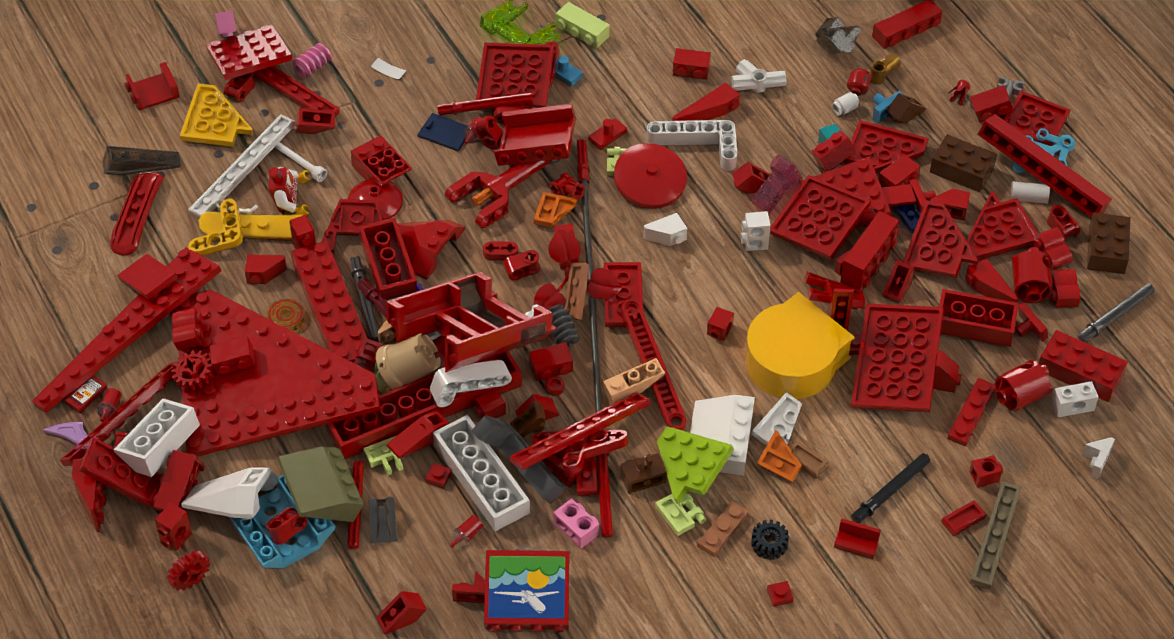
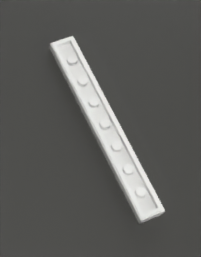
M280 114L188 209L189 214L200 218L202 213L212 212L217 207V204H220L296 125L295 121Z

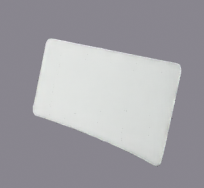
M377 58L371 65L375 70L395 79H400L406 72V70L392 66L380 58Z

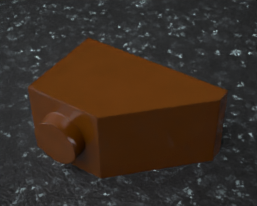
M898 93L886 111L891 114L890 118L897 123L899 121L907 123L923 113L927 108L915 98Z

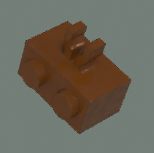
M659 453L648 454L635 460H627L620 465V475L628 494L666 483L667 471Z

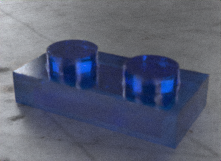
M916 205L893 206V209L910 233H914L921 215Z

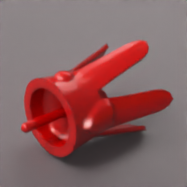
M959 80L956 87L948 92L954 91L949 101L952 102L961 94L959 105H962L963 100L966 99L967 92L971 88L969 82Z

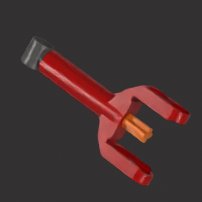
M555 159V160H551V161H552L553 163H557V162H559L561 159ZM551 161L516 164L499 176L486 172H470L450 185L445 191V197L451 202H458L481 187L482 191L472 197L475 205H481L488 199L494 201L482 209L475 219V223L480 228H486L508 213L509 191L550 164Z

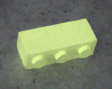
M567 2L556 13V26L596 49L609 38L610 24L570 2Z

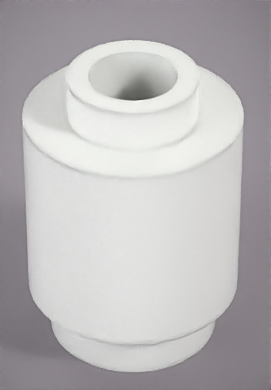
M848 92L834 100L832 109L838 116L845 115L858 108L859 98L856 94Z

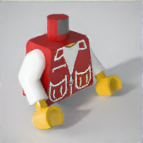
M286 167L271 168L268 172L269 192L278 211L287 210L307 216L309 214L307 212L309 210L307 205L303 204L299 208L296 207L297 180L301 184L306 183L310 180V178L306 177L310 172L304 170L299 174L297 171Z

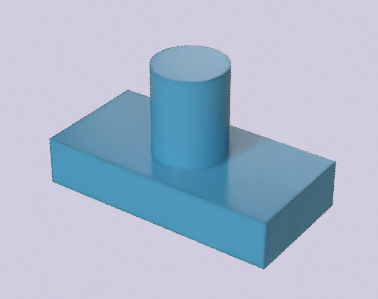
M560 56L554 76L572 87L583 77V72L570 65L567 56Z
M900 90L888 99L880 93L874 96L873 102L877 106L874 107L873 121L878 124L891 115L886 110L898 93L903 94Z

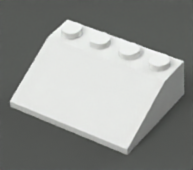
M729 395L695 401L690 433L731 444L734 448V451L721 469V473L744 476L755 397Z

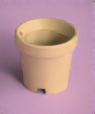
M421 333L397 344L382 346L377 350L376 362L378 370L385 383L392 390L423 378L440 367V357L435 358L434 355L438 350L427 335L421 336Z

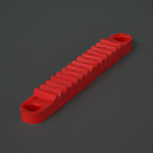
M627 300L623 303L621 312L640 363L644 364L657 358L665 372V375L650 386L658 409H660V414L664 419L666 427L683 431L686 427V416L642 307L636 300ZM634 307L637 311L635 313H628L626 309ZM673 419H679L681 420L682 424L679 426H674L671 423V421Z

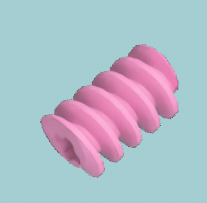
M317 43L309 51L307 50L304 54L299 55L298 58L293 59V68L301 79H306V75L310 76L311 71L316 72V67L320 69L322 64H327V60L332 61V55L324 45Z

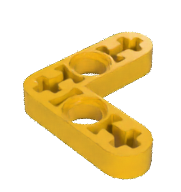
M226 199L220 205L223 231L192 239L188 245L189 250L191 249L204 256L239 246L242 243L243 234L239 208L233 199ZM230 220H236L235 224L227 225ZM214 240H220L217 245H211Z

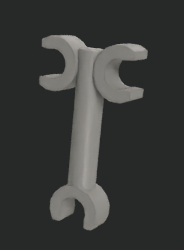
M1000 77L997 87L1005 85L1011 98L1012 92L1019 95L1023 89L1024 82L1020 80L1015 82L1012 80L1008 81L1006 77Z

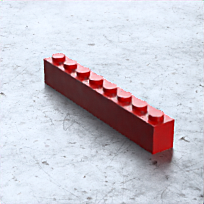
M996 114L984 121L977 135L1091 218L1093 212L1102 214L1105 212L1112 198Z

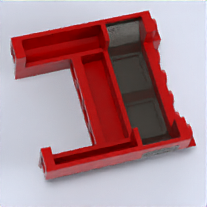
M481 272L386 301V319L396 330L397 343L421 333V336L436 331L445 336V373L545 339L557 329V327L552 325V312L542 306L534 307V315L530 318L498 300L497 293L491 290L492 278Z

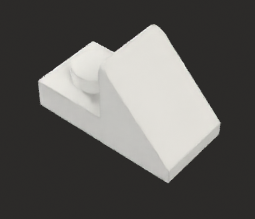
M1111 437L1085 445L1082 455L1092 459L1089 468H1092L1090 477L1099 478L1112 450L1114 438Z

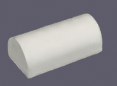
M1012 181L1011 199L1018 198L1019 201L1048 204L1050 187L1046 184Z

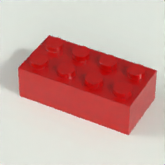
M881 211L877 213L843 260L840 283L859 290L869 286L871 277L877 275L881 263L887 261L889 252L891 250L894 251L898 241L896 238L900 231L898 219Z
M396 218L359 226V239L375 287L382 298L387 300L417 292V280Z
M942 289L939 307L944 308L941 334L1011 347L1019 303Z
M1056 330L1041 354L1039 364L1045 365L1048 368V376L1068 385L1092 381L1098 397L1109 402L1125 374L1128 361Z

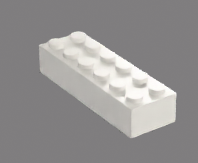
M466 415L434 431V446L496 532L530 514V500L491 446L479 440L472 433L471 430L475 427V424Z

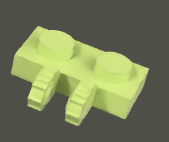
M396 436L363 448L371 468L382 464L387 476L392 474L391 466L388 463L390 460L394 459L398 471L404 469L401 460L386 446Z

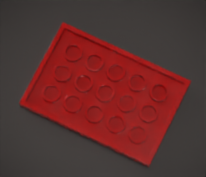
M866 304L851 400L852 408L930 413L935 382V367L944 316L943 307Z

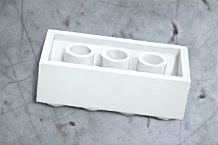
M162 399L116 446L114 452L135 472L152 477L167 461L169 455H172L173 450H177L200 426L194 407Z

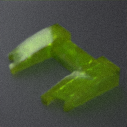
M508 0L481 15V28L491 35L498 33L510 43L545 44L549 41L555 42L561 34L560 32L554 33L553 29L556 28L555 22L546 25L531 35L512 23V21L528 9L529 4L525 2L520 7L513 5V0Z

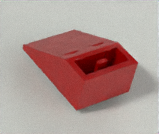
M381 135L351 150V163L354 169L362 177L381 186L412 170V167Z
M73 459L72 479L78 498L96 531L100 532L101 524H104L102 507L106 505V497L103 492L104 489H107V485L79 471L83 459Z

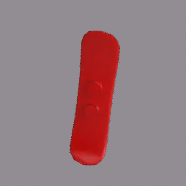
M142 172L137 174L132 180L124 205L112 231L110 247L113 253L124 256L136 251L150 208L163 181V176L160 173Z

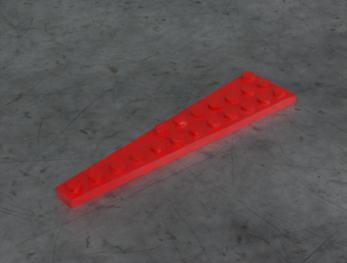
M187 247L179 251L178 256L167 266L176 272L179 278L149 300L141 294L134 298L32 400L35 407L44 413L50 411L222 271L220 266L193 250H189Z

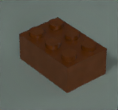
M947 134L932 157L930 173L980 192L994 170L997 154Z
M1093 212L1089 225L1088 270L1125 274L1129 261L1131 217Z

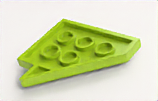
M668 426L665 428L657 440V444L676 503L679 504L687 491L703 496L706 494L734 451L731 444Z

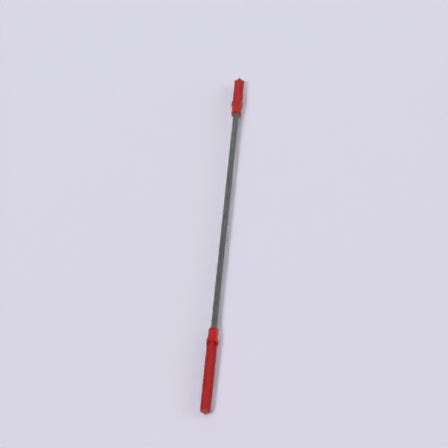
M578 139L577 173L579 183L585 186V192L582 196L586 263L589 264L588 279H590L593 272L587 185L590 182V167L588 165L586 140ZM588 294L595 408L597 413L602 410L596 305L595 298ZM609 452L596 456L603 538L613 536L608 471Z

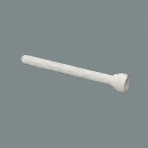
M280 142L275 146L276 149L310 171L312 178L316 181L322 182L327 177L328 172L322 166L312 165Z

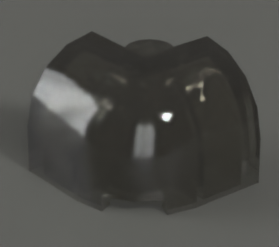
M839 17L827 18L815 34L817 37L816 41L828 53L852 52L856 48L853 42L857 39V35L861 30L858 26L846 27Z

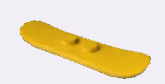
M205 212L201 214L198 221L199 228L203 233L208 235L223 231L220 212ZM240 214L243 238L292 239L289 221L303 214ZM230 220L227 225L235 224L236 220Z

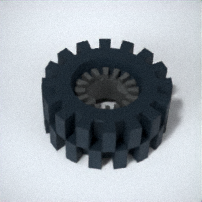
M766 520L762 524L759 522L752 532L751 546L753 551L757 552L759 557L763 554V559H767V556H770V560H774L775 555L777 559L780 558L781 554L784 555L788 548V530H785L784 525L780 526L779 521L776 524L773 523V520H770L769 523ZM770 537H772L775 539V541H771L768 543V541L766 542L765 539H769Z

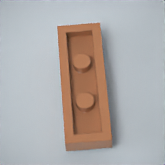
M584 262L571 263L564 309L569 310L572 321L582 320L589 264Z
M732 501L698 541L697 547L715 557L748 517L749 511Z

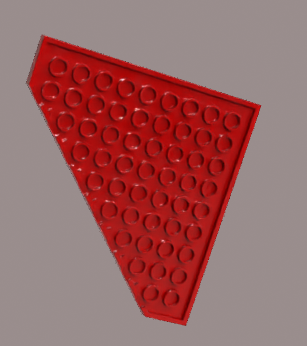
M212 289L193 294L176 308V312L196 308L197 312L201 313L203 317L201 329L204 338L201 339V346L180 350L179 357L184 358V353L191 355L192 350H194L196 354L199 351H202L203 354L207 353L211 358V345L248 336L253 346L255 365L246 369H239L217 375L216 371L211 372L213 378L207 379L208 384L202 383V388L196 386L195 390L192 391L191 387L185 390L182 386L183 404L194 407L200 424L186 440V453L198 457L381 411L377 378L374 373Z

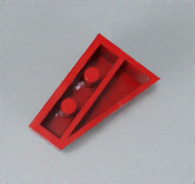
M173 450L172 455H169L166 462V472L161 476L159 492L155 494L153 499V507L158 512H162L170 502L185 510L186 508H182V503L189 495L192 486L195 487L198 484L196 477L199 471H204L206 467L196 455Z

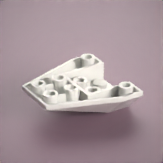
M247 468L195 485L183 501L182 508L245 520L254 518L260 509L258 492L260 489L262 491L273 489L277 484L278 476L270 468Z

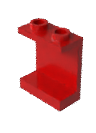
M166 62L159 64L161 74L134 83L130 75L126 74L127 82L124 83L127 93L131 92V101L133 105H137L139 110L180 98L177 83Z

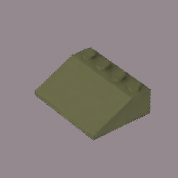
M321 446L278 457V463L299 516L354 522L364 504L340 448Z

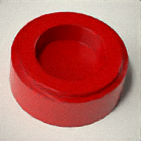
M558 376L548 378L545 382L546 392L552 396L561 395L565 390L564 380Z

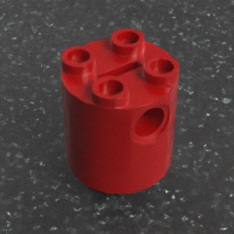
M1031 247L1027 251L1012 256L1014 293L1018 300L1025 303H1039L1048 299L1053 293L1050 258L1048 255L1039 251L1036 247Z
M1029 360L998 376L995 379L998 401L1010 411L1016 412L1052 393L1053 387L1048 378V368L1034 360Z

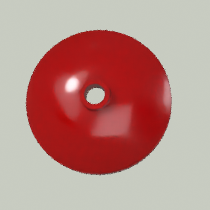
M367 179L355 185L348 195V199L377 200L382 221L394 217L400 211L403 204L400 188L391 181L381 186Z

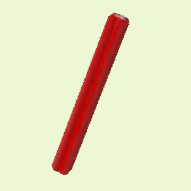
M354 461L352 478L362 499L364 463L362 461ZM361 510L354 522H349L347 539L349 549L356 550L359 547Z

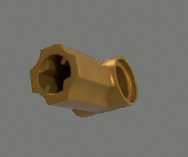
M889 54L881 61H874L871 64L870 75L873 84H882L885 81V77L901 65V61L896 54Z

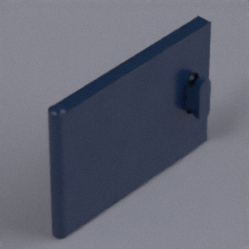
M432 113L417 134V137L458 152L468 138L465 133L468 125Z

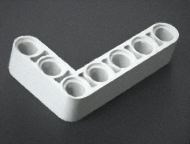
M730 120L654 121L647 125L646 140L648 143L658 145L719 144L721 168L725 171H733L736 168L735 124Z

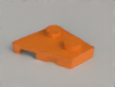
M543 192L534 217V224L552 228L577 206V199Z
M775 430L757 465L793 483L802 464L779 432Z

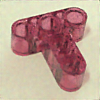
M781 155L775 156L771 161L770 169L772 173L752 199V204L764 212L768 211L770 213L787 190L790 188L795 191L800 186V181L803 180L795 164Z

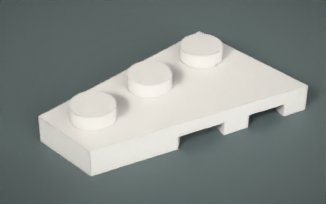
M786 392L752 430L751 435L767 446L776 430L786 444H788L802 403Z

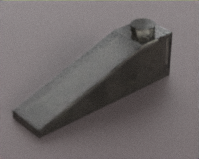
M107 146L103 157L104 174L123 176L181 167L179 152Z

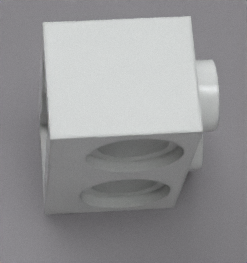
M768 211L745 213V221H742V232L744 233H741V244H745L746 251L768 250L770 235Z

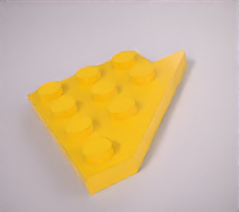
M197 84L180 133V141L233 147L237 133L253 135L251 126L215 85Z

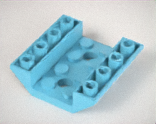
M284 475L277 478L278 488L258 498L260 509L254 518L245 520L229 517L263 568H285L320 549L335 529V525L330 519L307 517L306 527L290 538L296 540L293 545H288L286 542L280 545L273 543L266 528L267 522L288 507H293L297 510ZM270 510L276 511L273 516L266 515V512Z

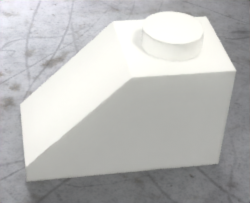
M675 213L644 225L643 237L648 241L672 246L687 240V227L679 215Z

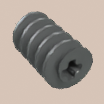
M562 304L553 306L548 310L552 312V325L557 327L553 332L556 344L567 343L569 347L580 340V336L576 335L578 332L574 328V322H571L572 316L569 315V310L564 309L565 306Z

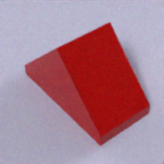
M896 260L882 295L901 302L912 284L915 267Z
M534 393L515 411L518 417L534 402L542 403L546 420L559 416L552 398Z

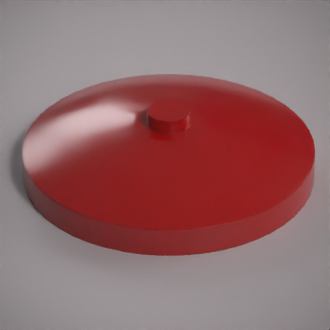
M645 143L628 148L619 156L614 168V183L619 193L630 203L642 208L658 209L671 205L680 198L687 182L686 168L680 157L672 150L658 144Z

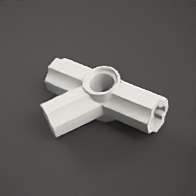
M745 59L736 66V72L740 75L731 76L732 88L735 91L751 89L756 93H760L769 87L786 86L785 71L766 72L762 69H757Z

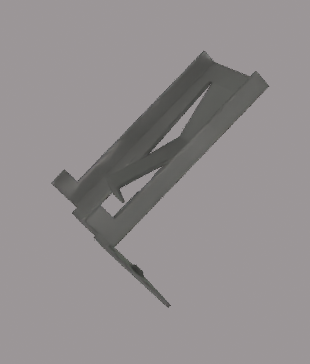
M394 497L368 499L371 543L397 541ZM386 501V502H387V516H388V522H389V528H390L391 537H389V531H388V525H387V519H386L385 506H380V507H379V534H378V538H377V520H378L377 502Z

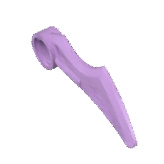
M83 422L62 423L43 429L45 434L65 438L76 445L88 435L83 429Z

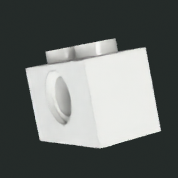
M1091 381L1054 388L1051 404L1058 418L1095 411L1099 397Z

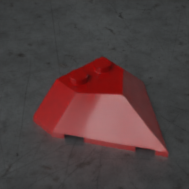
M451 220L397 223L414 274L426 280L437 268L436 257L450 239L457 241L465 230V226Z

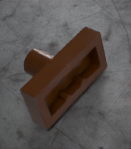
M534 402L510 423L522 438L532 430L541 432L545 429L546 424L544 420L546 418L542 403Z

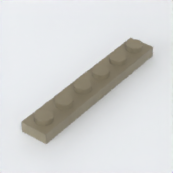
M1002 481L971 577V584L987 589L991 588L1022 487Z

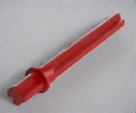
M525 93L465 102L453 101L450 104L437 105L438 114L457 115V113L492 109L499 106L533 103V95Z

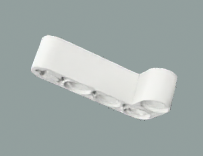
M502 360L473 363L446 373L444 367L435 373L430 391L436 404L439 407H446L453 402L456 393L505 386L511 381L512 376Z

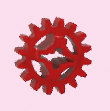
M192 350L191 355L184 353V358L178 357L179 363L173 364L175 369H172L171 372L173 374L172 378L179 388L183 386L187 390L191 387L193 391L196 386L202 388V383L208 384V378H213L211 372L215 370L207 353L203 354L202 351H199L196 354Z
M193 550L190 555L185 553V556L179 557L177 563L172 564L173 568L168 570L169 575L167 579L169 584L177 591L180 589L185 591L187 587L191 589L193 584L196 585L201 581L200 578H205L204 573L209 571L208 566L211 565L209 558L200 550L198 552Z

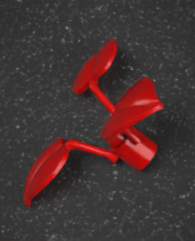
M561 228L556 230L549 243L548 251L550 257L558 263H563L567 260L568 266L565 268V278L557 290L553 284L547 283L537 290L534 297L533 305L538 304L547 310L560 304L565 306V297L560 291L569 279L570 259H577L581 252L578 240L570 232ZM606 268L595 269L591 273L590 279L587 278L589 283L587 292L595 299L611 298L622 289L614 273Z

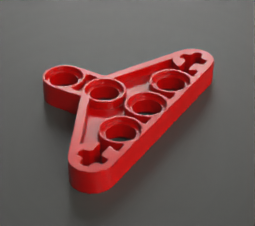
M600 430L554 455L563 458L565 473L576 474L581 471L585 459L627 446L629 443L627 432L624 430ZM559 431L538 432L532 437L533 444Z

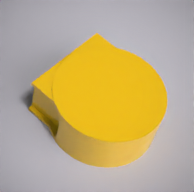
M797 292L783 304L774 305L763 310L751 322L747 333L746 370L753 383L762 391L772 396L782 398L787 392L795 399L808 398L824 390L833 379L835 372L851 360L852 357L849 356L850 344L855 337L804 295Z

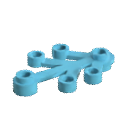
M1044 128L1040 129L1036 134L1037 139L1040 141L1047 140L1055 145L1048 146L1036 141L1033 142L1052 156L1060 151L1058 160L1067 166V154L1075 148L1074 138L1070 135L1057 137L1049 134ZM1026 136L1027 138L1033 141V138L1031 136ZM1013 162L1012 169L1015 173L1022 174L1025 172L1023 167Z

